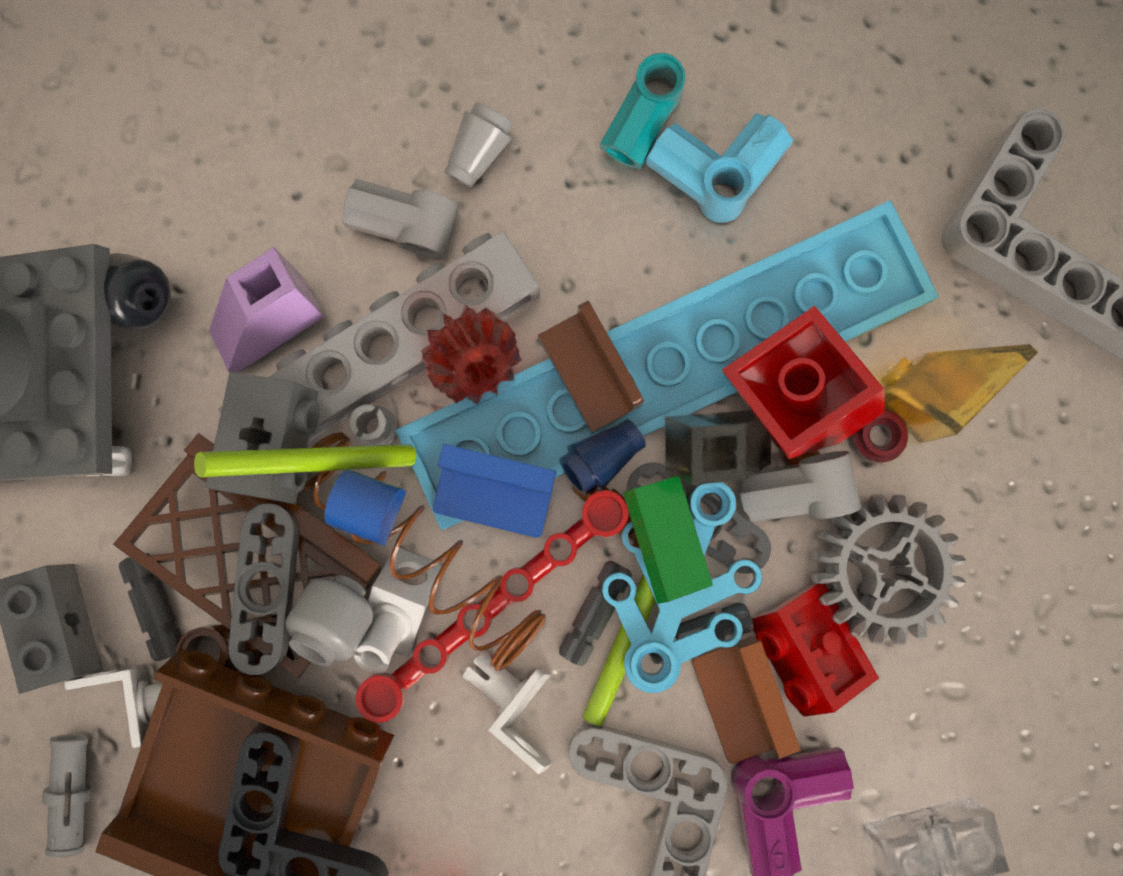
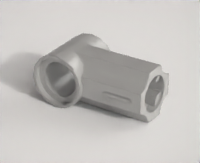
M355 179L353 185L349 187L344 201L342 223L347 228L397 241L400 247L412 253L433 259H443L459 205L455 201L434 192L413 190V193L409 194Z
M849 451L818 454L802 459L796 465L747 472L741 476V500L744 512L748 514L751 522L810 514V517L813 519H829L845 516L861 509Z

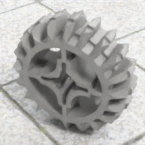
M882 494L871 495L868 508L860 501L861 509L850 514L852 520L846 515L831 518L832 523L839 530L838 534L828 530H821L819 532L818 538L830 545L828 552L813 551L811 558L816 562L826 563V572H816L811 575L813 583L829 584L830 592L824 593L818 600L822 605H832L839 602V609L832 616V620L837 624H841L850 619L851 635L859 638L868 629L869 641L874 644H883L888 634L892 643L904 645L907 640L908 631L918 639L927 637L925 620L939 627L946 624L944 615L938 609L940 606L953 609L959 606L958 600L949 595L948 591L950 586L963 587L966 584L964 578L952 575V566H960L965 563L966 559L963 555L949 554L948 548L955 545L959 537L955 533L938 534L943 528L946 519L942 515H933L925 520L927 515L926 503L914 502L908 508L906 496L893 495L888 504ZM886 522L898 526L894 536H887L884 543L877 549L856 543V540L865 531L875 525ZM918 544L925 558V576L914 565L913 557ZM869 558L894 560L890 566H896L895 573L906 580L884 577L881 579L880 576L885 573L879 572V564ZM848 560L859 567L862 573L863 581L859 593L862 595L860 602L849 584L847 574ZM901 589L918 595L911 604L900 611L884 615L876 614L881 603H888L894 593Z

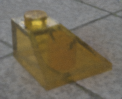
M1030 344L928 352L912 361H909L904 356L880 379L886 385L884 387L885 408L894 411L904 420L908 432L920 444L957 435L1025 367L1038 351Z

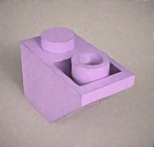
M273 247L226 278L209 332L228 372L238 373L325 318L305 278Z

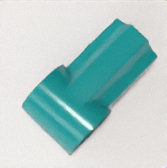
M654 53L646 57L639 65L636 80L600 143V149L609 154L612 159L627 167H634L639 170L643 166L670 115L680 105L685 84V70L678 59L670 54ZM654 78H662L671 83L673 89L665 95H657L650 92L646 84Z

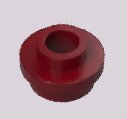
M885 408V413L852 435V442L856 451L864 459L875 463L889 462L900 456L906 448L908 442L907 426L897 413ZM874 426H879L886 432V441L882 446L874 444L870 438V432Z

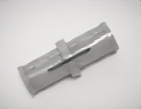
M66 734L50 738L49 787L43 790L42 803L48 805V838L45 853L50 857H69L84 851L85 803L91 799V786L86 784L87 735ZM70 772L69 814L67 817H64L65 774Z

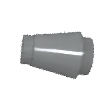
M476 102L471 112L464 111L448 160L449 164L444 172L462 184L473 188L477 179L479 180L511 141V137L508 134L513 123L490 107Z

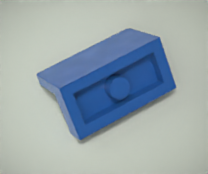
M443 444L438 467L442 468L433 504V511L435 513L535 538L542 535L557 474L556 471Z

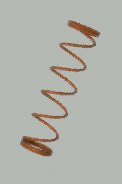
M343 432L332 433L322 438L312 448L329 447L338 441L340 442L335 447L350 446V438ZM336 470L319 471L315 477L305 482L301 490L314 489L313 498L315 504L322 510H325L326 506L319 500V485L331 477ZM382 471L375 479L383 481L387 476V472ZM421 505L410 517L390 532L389 537L402 529L391 553V575L396 579H410L421 575L446 559L434 580L429 596L430 612L435 615L454 612L490 589L472 623L469 633V645L472 650L481 651L502 643L490 661V667H494V671H501L533 640L544 625L546 614H542L541 610H535L519 625L493 642L484 646L475 645L473 641L475 630L488 603L503 580L502 575H497L485 586L457 605L445 610L436 609L433 603L435 592L447 567L463 545V540H458L451 548L423 568L406 575L397 573L394 568L396 554L406 533L425 509V506ZM352 534L353 540L358 544H374L372 541L362 540Z

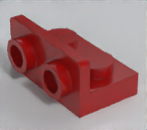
M812 583L773 610L752 617L753 631L756 639L761 641L766 657L770 660L784 684L786 697L804 717L835 713L879 679L859 641L850 634L848 622L837 624L832 620V616L839 609L837 603L832 605L820 604L818 598L824 593L830 592L826 584Z

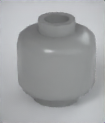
M337 575L334 580L325 578L312 580L303 590L285 621L287 633L291 637L289 641L290 647L301 657L320 666L328 667L333 661L343 662L351 658L373 622L372 607L364 598L366 594L365 589L353 579L342 575Z

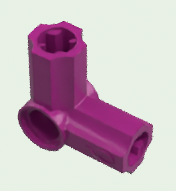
M834 747L789 755L780 759H768L762 755H756L740 761L736 765L732 774V786L739 798L751 876H793L795 873L802 871L793 810L852 799L851 793L854 789L852 772L847 763L845 753L841 748ZM764 777H773L771 791L761 798H753L752 789L755 783Z

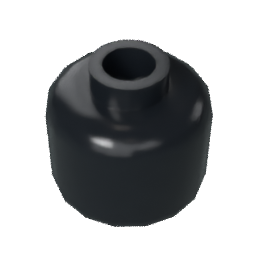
M110 254V267L106 273L104 294L111 314V324L127 330H143L154 326L164 317L170 305L171 288L167 276L159 266L129 254Z

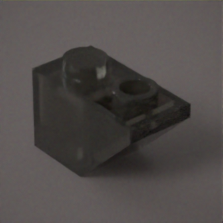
M751 410L665 417V471L674 476H679L680 479L691 485L746 480L771 465V435Z

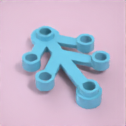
M707 481L699 484L692 490L688 499V506L704 556L715 526L728 522L736 509V499L733 491L726 484L719 481ZM707 493L716 495L720 501V508L713 515L704 513L700 506L701 498ZM631 521L623 528L621 541L628 551L634 553L655 599L641 550L632 546L628 541V533L633 528ZM744 559L736 560L728 566L726 573L711 579L713 586L670 602L657 604L659 613L652 632H650L634 601L636 585L633 579L621 572L608 575L602 583V595L610 605L615 607L631 643L624 657V669L629 681L636 688L644 692H662L670 688L678 679L681 663L718 646L729 648L736 645L742 637L743 627L736 616L727 612H719L711 616L706 628L677 640H674L682 618L736 593L750 594L756 591L762 582V572L757 564ZM741 566H748L753 572V580L747 587H739L734 580V573ZM615 579H623L629 585V594L622 600H614L609 596L608 587ZM723 619L730 620L734 625V633L727 640L718 639L714 631L716 624ZM648 653H657L662 657V666L655 673H647L642 669V659Z

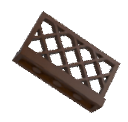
M200 433L184 449L187 454L184 460L113 544L229 630L232 619L229 592H234L235 583L228 584L225 553L239 551L240 542L223 543L220 515L243 511L248 513L254 507L262 504L280 505L292 511L300 527L298 551L301 573L295 574V582L302 581L303 589L310 583V579L342 575L353 579L366 591L367 588L370 589L382 570L379 562L297 503L291 504L209 489L211 507L179 512L177 492L187 479L193 474L204 483L207 481V477L197 476L194 460L198 452L213 451L214 444ZM218 493L233 504L219 506ZM169 502L170 513L158 515ZM270 514L268 523L263 525L278 535L276 537H283L285 526L276 524L275 514ZM212 516L215 546L183 551L180 521ZM171 522L174 552L148 556L134 545L150 525ZM258 524L257 535L263 536L262 524ZM275 537L266 538L267 547L272 546V541ZM216 555L219 586L194 589L186 583L184 560ZM258 555V561L267 562L266 555ZM307 557L324 569L309 571ZM175 561L176 575L160 563ZM268 571L260 572L261 579L251 580L249 589L262 587L264 605L272 604L270 586L279 585L280 583L276 576L268 577ZM221 594L222 609L205 596ZM273 613L265 615V619L259 620L258 628H262L265 622L277 623V617H273ZM258 635L256 638L246 641L264 655L273 651L272 643L264 642ZM286 656L279 666L295 678L300 679L312 662L301 656L294 662Z

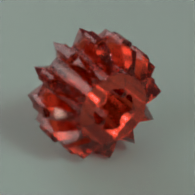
M465 305L460 317L456 319L443 313L445 326L442 329L427 330L430 345L421 350L422 360L428 371L427 376L434 388H438L440 392H445L447 397L451 398L456 404L467 397L478 405L483 393L488 391L499 396L498 385L501 381L515 380L512 366L522 361L519 349L516 346V334L512 328L487 307L476 313L474 309Z

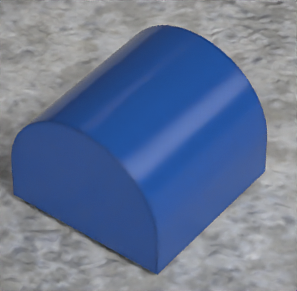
M347 469L337 478L329 494L325 509V522L331 527L385 546L406 491L397 486Z

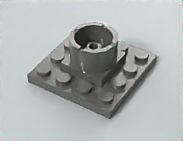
M88 244L0 257V481L112 474L111 314L104 294V282L107 270L110 267L109 248L97 244Z

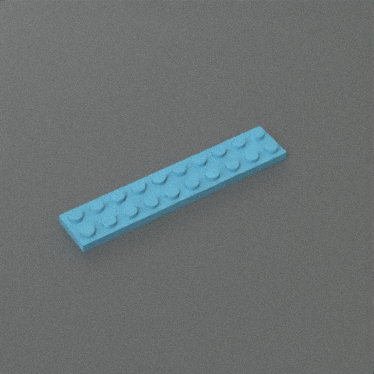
M889 200L607 331L609 338L640 391L644 402L639 409L592 435L550 359L395 431L401 444H411L416 450V462L412 468L433 511V504L442 468L438 467L443 444L554 470L557 472V478L565 474L560 465L559 458L568 453V445L615 427L626 419L632 421L644 437L738 393L725 377L722 369L813 306L817 307L843 340L847 342L939 298V295L894 205ZM433 511L441 531L465 521L437 514Z

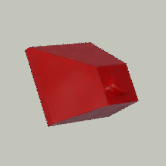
M816 306L804 312L722 369L725 377L788 459L837 445L885 413L884 387Z

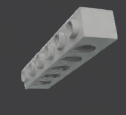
M504 230L494 237H491L489 233L478 236L462 249L464 253L462 257L447 266L443 262H439L428 267L417 276V285L401 295L397 291H393L380 297L370 306L369 309L372 313L354 324L351 320L337 324L323 335L325 342L308 353L304 349L295 351L276 364L278 371L269 376V378L295 381L318 392L316 401L319 405V420L316 429L309 435L308 443L349 418L357 407L371 404L540 298L538 283ZM477 277L487 282L488 289L480 299L470 301L459 296L460 286L465 280ZM425 306H434L440 309L441 318L435 327L429 330H420L414 327L413 319L419 309ZM381 334L392 336L394 346L391 353L380 360L370 359L368 356L370 341ZM343 363L346 368L344 382L338 388L332 390L325 389L322 384L324 370L331 364ZM221 406L220 408H218L220 414H221L222 406ZM267 436L265 443L269 444L272 436Z

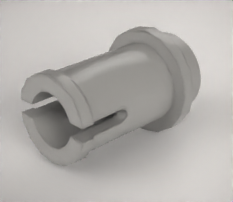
M371 404L361 405L351 413L349 418L350 430L363 446L389 445L396 437L397 433L395 430L398 429V423L395 416L387 408ZM374 418H378L377 429L368 434L367 426L369 422Z

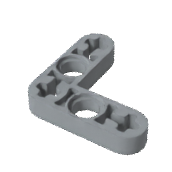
M588 724L574 732L569 741L568 755L571 766L578 775L592 781L668 801L648 876L674 875L672 862L664 863L665 857H669L680 865L695 866L693 871L682 866L680 876H706L727 794L728 780L720 764L707 754L606 726ZM592 737H598L601 739L604 751L619 755L618 744H627L628 747L622 756V774L612 773L616 765L615 761L598 757L594 765L586 764L585 754L577 750L579 745H589ZM644 751H652L658 754L663 761V769L660 775L651 781H641L631 771V763L634 757ZM673 758L681 759L678 768L680 772L696 776L699 774L701 767L707 768L708 775L715 781L713 788L704 787L701 795H695L691 783L679 778H675V789L666 788L673 776ZM685 821L697 824L702 830L700 844L690 851H681L671 843L673 829L679 823Z

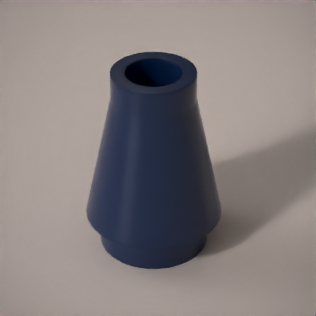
M626 419L615 427L568 445V453L559 458V462L572 485L582 495L586 496L593 490L596 492L602 491L634 455L646 447V442L636 425L629 419Z

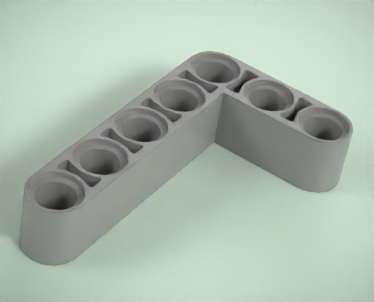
M1033 109L1023 114L997 139L946 224L942 234L943 247L946 253L954 260L1123 360V324L1122 327H1119L1111 316L1113 306L1120 312L1123 321V279L1020 218L1022 211L1061 148L1065 137L1064 126L1053 112L1044 109ZM1022 134L1029 136L1034 141L1036 151L1024 144ZM994 178L1000 179L1007 184L1010 197L1002 195L997 190ZM967 222L973 223L981 229L983 243L977 242L969 236ZM1015 250L1027 256L1030 267L1029 271L1022 269L1017 264ZM1064 278L1073 283L1076 289L1075 299L1066 294L1063 288Z

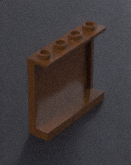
M180 648L156 671L154 680L163 684L119 813L101 833L96 853L153 876H227L219 864V850L239 750L243 741L260 722L300 739V754L283 829L351 847L395 735L381 730L376 723L370 722L365 718H351L329 709L321 700L308 695L297 696L272 686L271 682L263 676L240 673L220 665L212 656L203 652L186 651ZM265 741L262 745L267 748L265 764L260 771H269V768L278 756L274 753V744ZM255 790L246 792L247 803L253 810L259 813L273 811L272 800L267 794ZM250 833L242 846L246 848V857L249 859H256L252 856V848L258 833ZM305 857L291 859L292 869L298 875H319L318 868L312 860ZM332 868L329 876H335L338 869Z

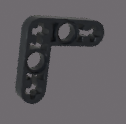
M261 722L256 725L243 741L239 750L219 850V864L222 871L227 876H300L292 869L291 859L305 857L316 864L319 871L317 876H329L332 868L338 869L335 876H389L386 864L378 856L370 852L283 829L300 754V739ZM265 741H269L274 744L273 750L278 756L269 768V771H260L265 764L267 748L262 744ZM255 790L267 794L272 800L273 811L259 813L253 810L247 803L246 792ZM250 833H258L252 848V856L256 858L255 860L247 858L246 848L242 847Z

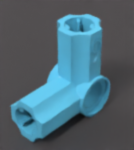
M756 113L721 156L674 123L672 126L667 127L656 140L655 145L646 158V165L696 200L701 212L707 219L716 223H727L734 221L741 215L746 202L791 147L793 138L786 131L785 125L771 115L763 116ZM727 184L734 188L737 195L723 197L716 193L713 186Z

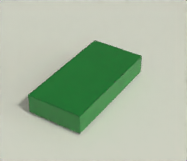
M672 477L623 492L657 604L670 602L713 586L680 477Z

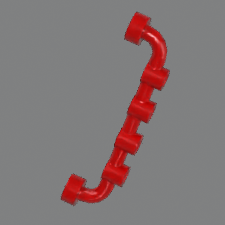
M604 490L592 494L583 505L582 518L564 533L551 535L546 540L544 549L525 565L507 571L483 613L485 618L484 626L475 630L474 638L485 634L491 626L492 620L513 602L526 600L532 594L534 585L557 566L570 564L575 559L577 550L595 535L609 537L619 533L625 527L628 520V507L624 499L612 491ZM559 538L567 540L571 545V553L564 560H557L550 554L551 543ZM521 574L527 579L528 589L525 593L517 595L509 590L507 582L511 575ZM485 597L479 602H472L463 607L458 613L457 620L437 637H428L419 643L414 650L413 656L393 673H377L362 682L355 697L356 707L362 717L373 723H384L394 718L404 705L405 691L425 674H433L440 671L448 662L450 654L469 639L471 628L466 624L465 615L469 610H479ZM432 645L439 649L441 653L439 663L429 664L424 660L423 649L425 646Z

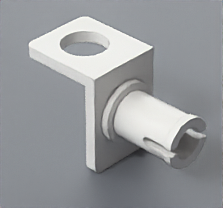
M399 548L395 557L394 568L395 571L402 567H411L419 570L431 563L432 560ZM391 555L389 556L372 586L368 600L373 611V622L354 653V660L360 668L374 674L382 673L387 670L394 651L405 656L410 655L429 603L432 585L442 566L441 564H437L430 570L422 573L426 579L424 583L409 585L391 575Z
M484 650L473 660V663L477 666L474 668L469 666L463 674V679L467 682L469 681L500 708L498 711L500 716L488 731L535 772L540 774L546 771L552 762L516 732L511 725L551 674L545 669H537L528 680L525 679L521 682L506 668L501 671H494V667H490L492 657L487 650Z
M145 664L83 675L64 681L65 690L122 680L131 744L133 748L141 747L163 684L150 685L147 681Z

